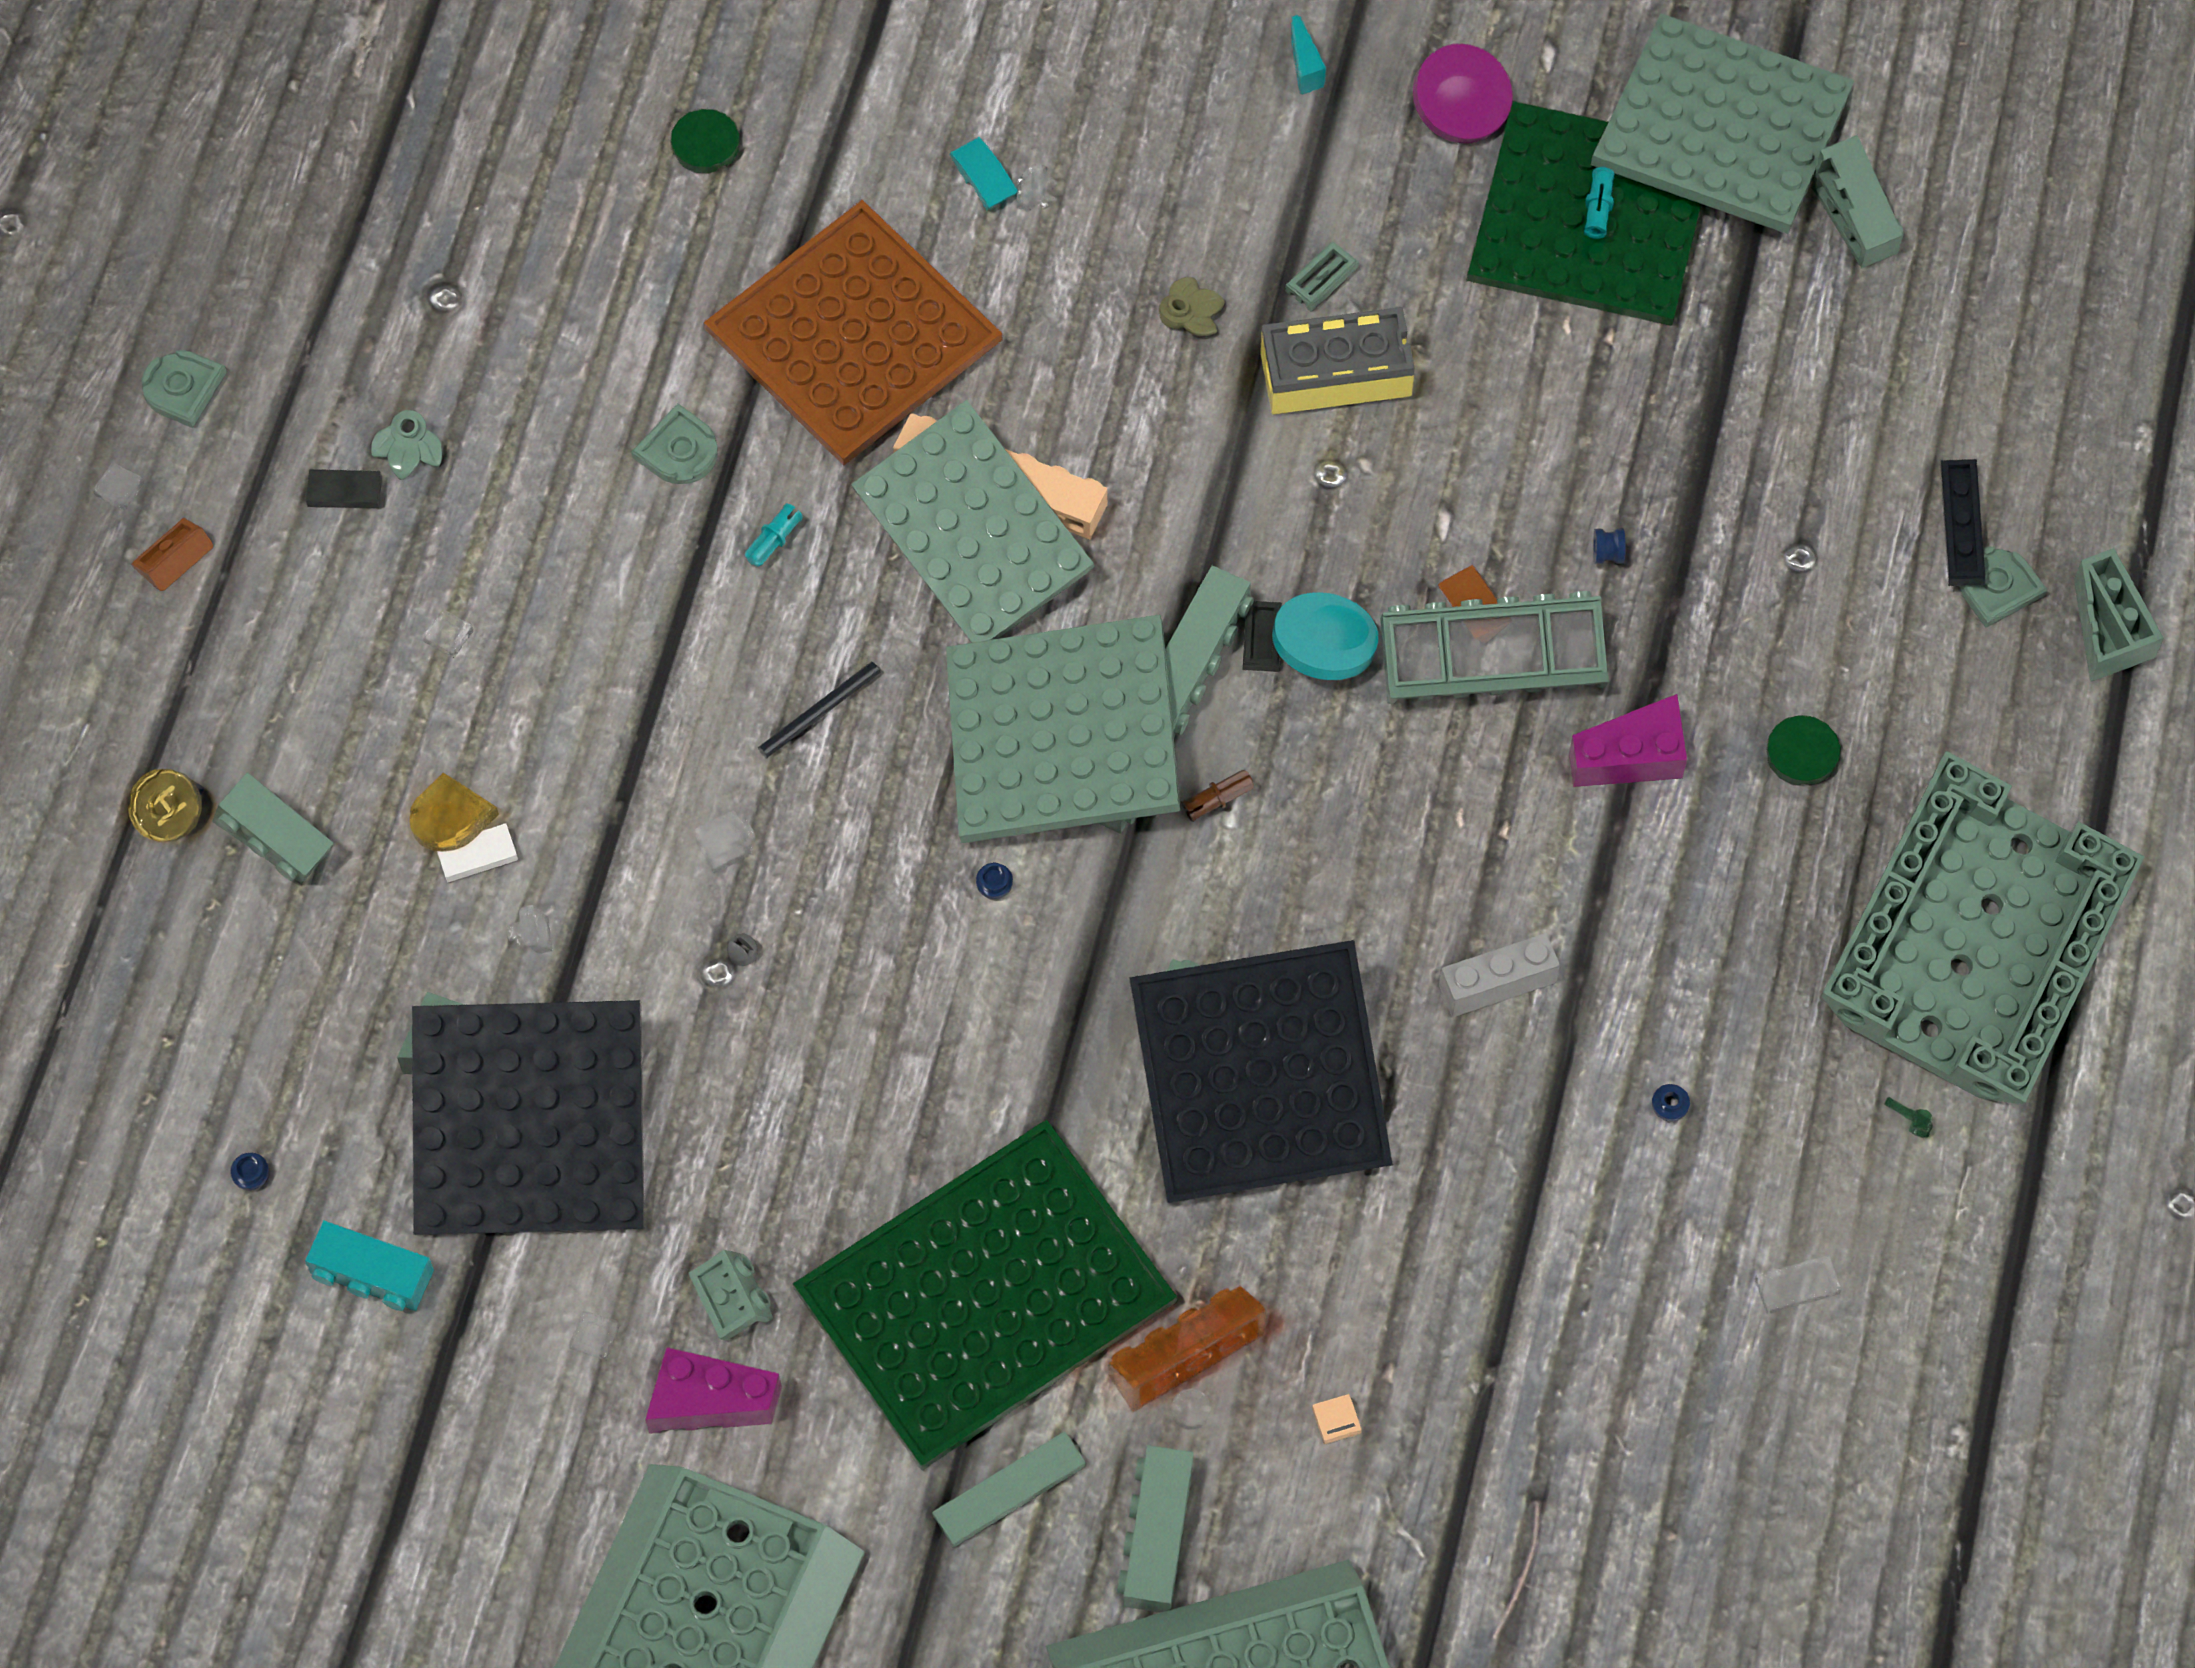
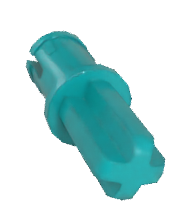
M786 503L769 524H764L761 527L762 533L744 554L751 565L753 564L756 567L762 566L778 546L782 547L785 545V538L803 519V515L799 510L789 520L787 519L789 514L795 509V506Z

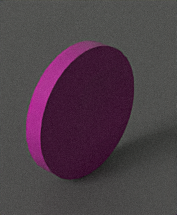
M1451 44L1434 51L1420 66L1413 82V100L1421 120L1436 135L1451 142L1475 143L1491 136L1508 117L1512 106V86L1504 67L1493 55L1473 45Z

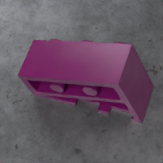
M1678 694L1572 735L1569 759L1573 787L1683 779L1687 755Z
M666 1347L645 1418L648 1432L653 1434L661 1433V1430L686 1429V1431L698 1430L699 1427L722 1426L723 1428L772 1424L782 1390L779 1373Z

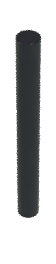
M871 661L758 746L760 753L765 758L774 754L880 673L877 665Z

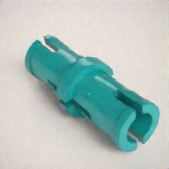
M1598 167L1593 170L1591 191L1586 197L1585 205L1588 213L1584 233L1591 238H1603L1606 236L1609 211L1613 209L1614 200L1611 197L1615 172L1606 167ZM1599 194H1601V208L1600 211H1597Z

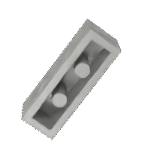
M1544 933L1441 968L1439 988L1453 1018L1557 983L1560 964L1547 934Z

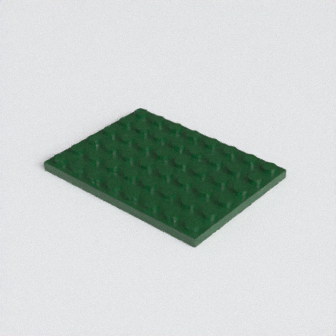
M1047 1119L792 1283L795 1292L921 1471L1177 1303L1178 1298Z

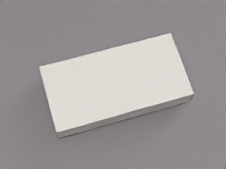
M506 823L435 846L447 883L518 860Z

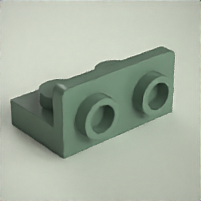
M724 1249L688 1273L721 1340L728 1341L756 1321L767 1323L773 1319L769 1309L771 1305L769 1297L762 1288L758 1287L752 1275L754 1274V1267L744 1254Z

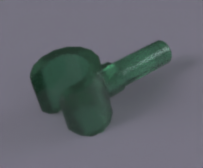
M1891 1097L1886 1099L1885 1106L1912 1120L1909 1131L1912 1134L1921 1138L1929 1137L1933 1127V1118L1929 1111L1924 1109H1917L1915 1111Z

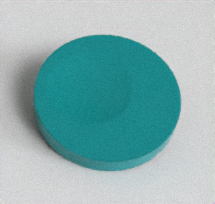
M1323 592L1306 593L1287 601L1276 615L1272 632L1275 649L1289 666L1304 675L1322 680H1342L1363 672L1374 659L1379 639L1375 622L1361 606L1345 597Z

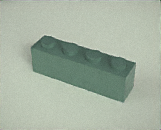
M1147 1445L1146 1457H1138L1135 1480L1142 1481L1140 1495L1132 1494L1129 1518H1135L1136 1521L1134 1533L1126 1532L1123 1555L1130 1556L1128 1571L1120 1570L1117 1593L1124 1594V1607L1160 1613L1171 1610L1194 1452Z

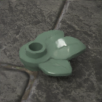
M413 410L399 412L393 418L391 426L380 430L372 442V456L377 458L388 457L390 468L400 480L408 477L417 467L420 460L436 467L441 464L442 446L439 438L427 430L426 421L423 416ZM413 422L415 427L411 432L406 433L402 431L404 423Z

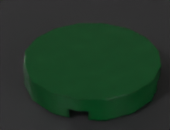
M698 109L688 112L676 122L671 132L670 143L673 154L685 169L695 173L710 174L718 171V168L724 165L727 167L734 161L739 152L740 136L735 122L727 114L715 109Z
M1805 715L1788 717L1778 723L1768 737L1766 748L1767 760L1773 772L1780 779L1791 785L1820 784L1830 777L1839 761L1840 744L1836 733L1831 727L1818 718Z

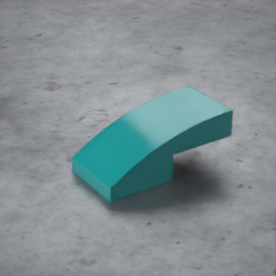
M980 136L949 153L966 184L971 183L986 211L1018 193L1011 178Z

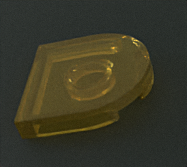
M443 772L413 802L410 809L409 822L412 834L420 845L433 851L446 852L469 844L499 813L495 805Z

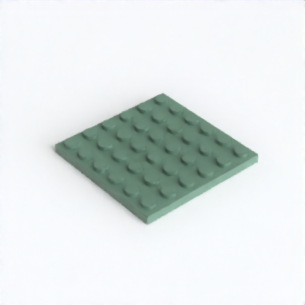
M1660 13L1593 154L1591 165L1610 168L1621 176L1788 234L1814 177L1820 150L1827 147L1855 80Z
M1160 614L946 647L958 829L961 843L1181 811L1163 621Z

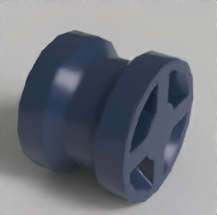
M1602 528L1594 529V564H1603L1605 561L1624 564V528H1616L1613 532H1605Z

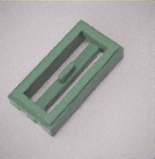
M1332 241L1286 284L1285 291L1289 295L1293 293L1296 296V300L1299 303L1304 302L1306 308L1312 312L1358 268L1359 261ZM1334 254L1338 256L1319 274H1317V277H1315L1304 289L1300 288V286ZM1346 262V264L1339 271H1337L1322 287H1320L1312 296H1310L1326 279H1328L1343 263Z

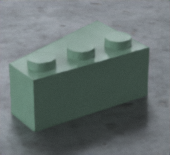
M1858 135L1821 149L1811 188L1859 266L1864 268L1898 254L1904 236L1903 228L1892 212Z
M2113 548L2081 560L2074 578L2090 682L2155 658L2164 638L2116 550Z
M248 772L219 803L212 820L213 823L248 846L258 856L274 864L277 871L290 881L295 879L301 884L330 852L334 844Z

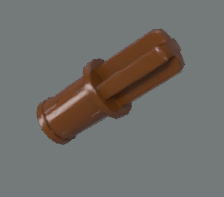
M1241 770L1217 784L1214 782L1209 783V788L1187 800L1181 801L1183 808L1188 810L1186 814L1189 819L1194 822L1197 818L1218 807L1226 808L1227 802L1253 789L1254 783L1246 770Z

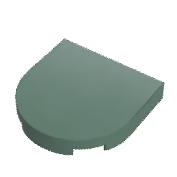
M179 350L176 353L161 358L158 356L148 364L142 375V390L146 402L155 412L193 428L227 371L222 364L190 351Z
M677 403L631 453L633 459L659 478L674 484H689L702 479L713 469L718 457V447L712 429Z
M1991 546L1983 548L1985 585L1960 586L1963 597L1985 628L2045 597L2048 591L2028 562L2020 554L2014 551L2011 553L2006 550L1995 549V547Z

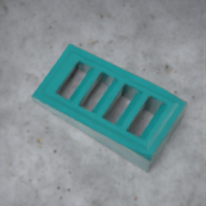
M1292 16L1291 43L1298 90L1303 95L1324 87L1326 66L1301 16Z

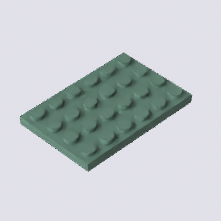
M967 399L851 484L858 496L971 643L999 639L1095 568L1092 560Z

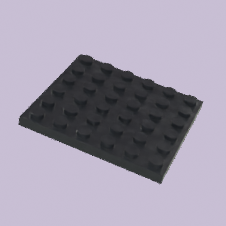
M1354 940L1129 977L1167 1203L1393 1165Z
M640 1000L412 1006L413 1235L645 1230L642 1007Z

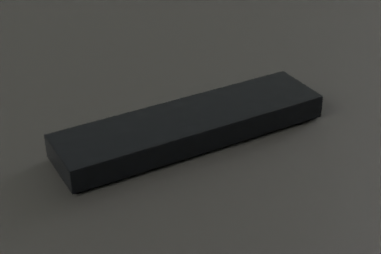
M1977 459L1941 460L1940 473L1948 586L1985 585Z

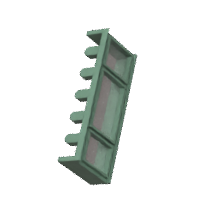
M1579 591L1570 593V598L1555 599V594H1541L1533 596V601L1519 602V597H1503L1497 599V604L1483 605L1481 599L1462 601L1460 607H1447L1446 602L1427 603L1424 605L1425 609L1410 610V605L1388 607L1389 612H1383L1380 618L1388 704H1395L1397 699L1417 698L1418 701H1428L1436 696L1454 695V698H1466L1470 694L1489 692L1491 696L1503 695L1506 691L1526 690V693L1540 692L1543 688L1562 687V690H1573L1581 685L1597 684V688H1605L1610 681L1607 672L1601 596L1591 597L1590 591Z

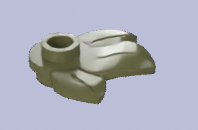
M1184 277L1175 281L1170 286L1169 296L1162 299L1159 305L1160 319L1167 327L1173 329L1184 327L1194 335H1212L1217 332V329L1211 317L1223 308L1225 300L1213 290L1199 289L1195 278Z

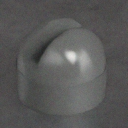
M745 933L736 934L728 943V956L734 964L747 966L757 958V944L750 935ZM741 942L743 945L750 949L748 954L743 948H741L738 945V943Z

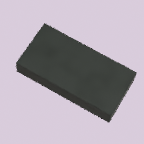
M309 469L306 494L307 506L379 508L382 482L381 472Z
M1253 601L1245 618L1242 670L1279 672L1280 655L1275 649L1272 632L1276 615L1282 607V602Z

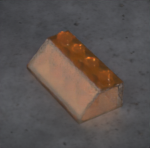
M1238 1286L1232 1291L1229 1288L1223 1289L1216 1293L1210 1299V1303L1203 1308L1197 1310L1194 1307L1185 1311L1177 1318L1178 1322L1169 1328H1156L1144 1338L1145 1342L1133 1349L1131 1346H1127L1116 1352L1111 1357L1112 1361L1108 1363V1375L1134 1413L1264 1336L1266 1309L1242 1286Z

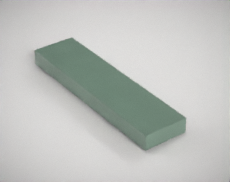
M1064 1431L932 1512L933 1517L954 1548L1085 1468L1086 1462Z

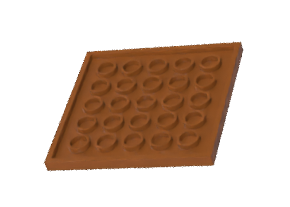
M863 200L855 204L704 321V329L843 466L1003 340L1002 332Z

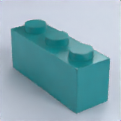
M323 1220L305 1259L309 1272L312 1274L311 1277L317 1282L332 1286L334 1282L346 1286L350 1293L361 1298H368L371 1295L383 1299V1304L398 1311H403L404 1308L413 1311L417 1310L434 1272L429 1257Z

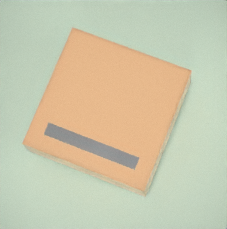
M1350 1394L1312 1405V1411L1324 1444L1361 1434L1362 1429Z

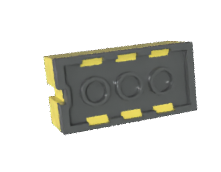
M1403 307L1262 325L1261 359L1271 413L1280 414L1412 396L1415 366L1410 343L1406 344L1407 326Z

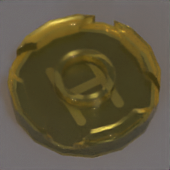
M154 769L142 775L132 787L130 793L132 797L130 805H128V814L134 828L144 837L158 842H174L187 836L197 825L202 811L201 795L196 784L186 774L173 769Z

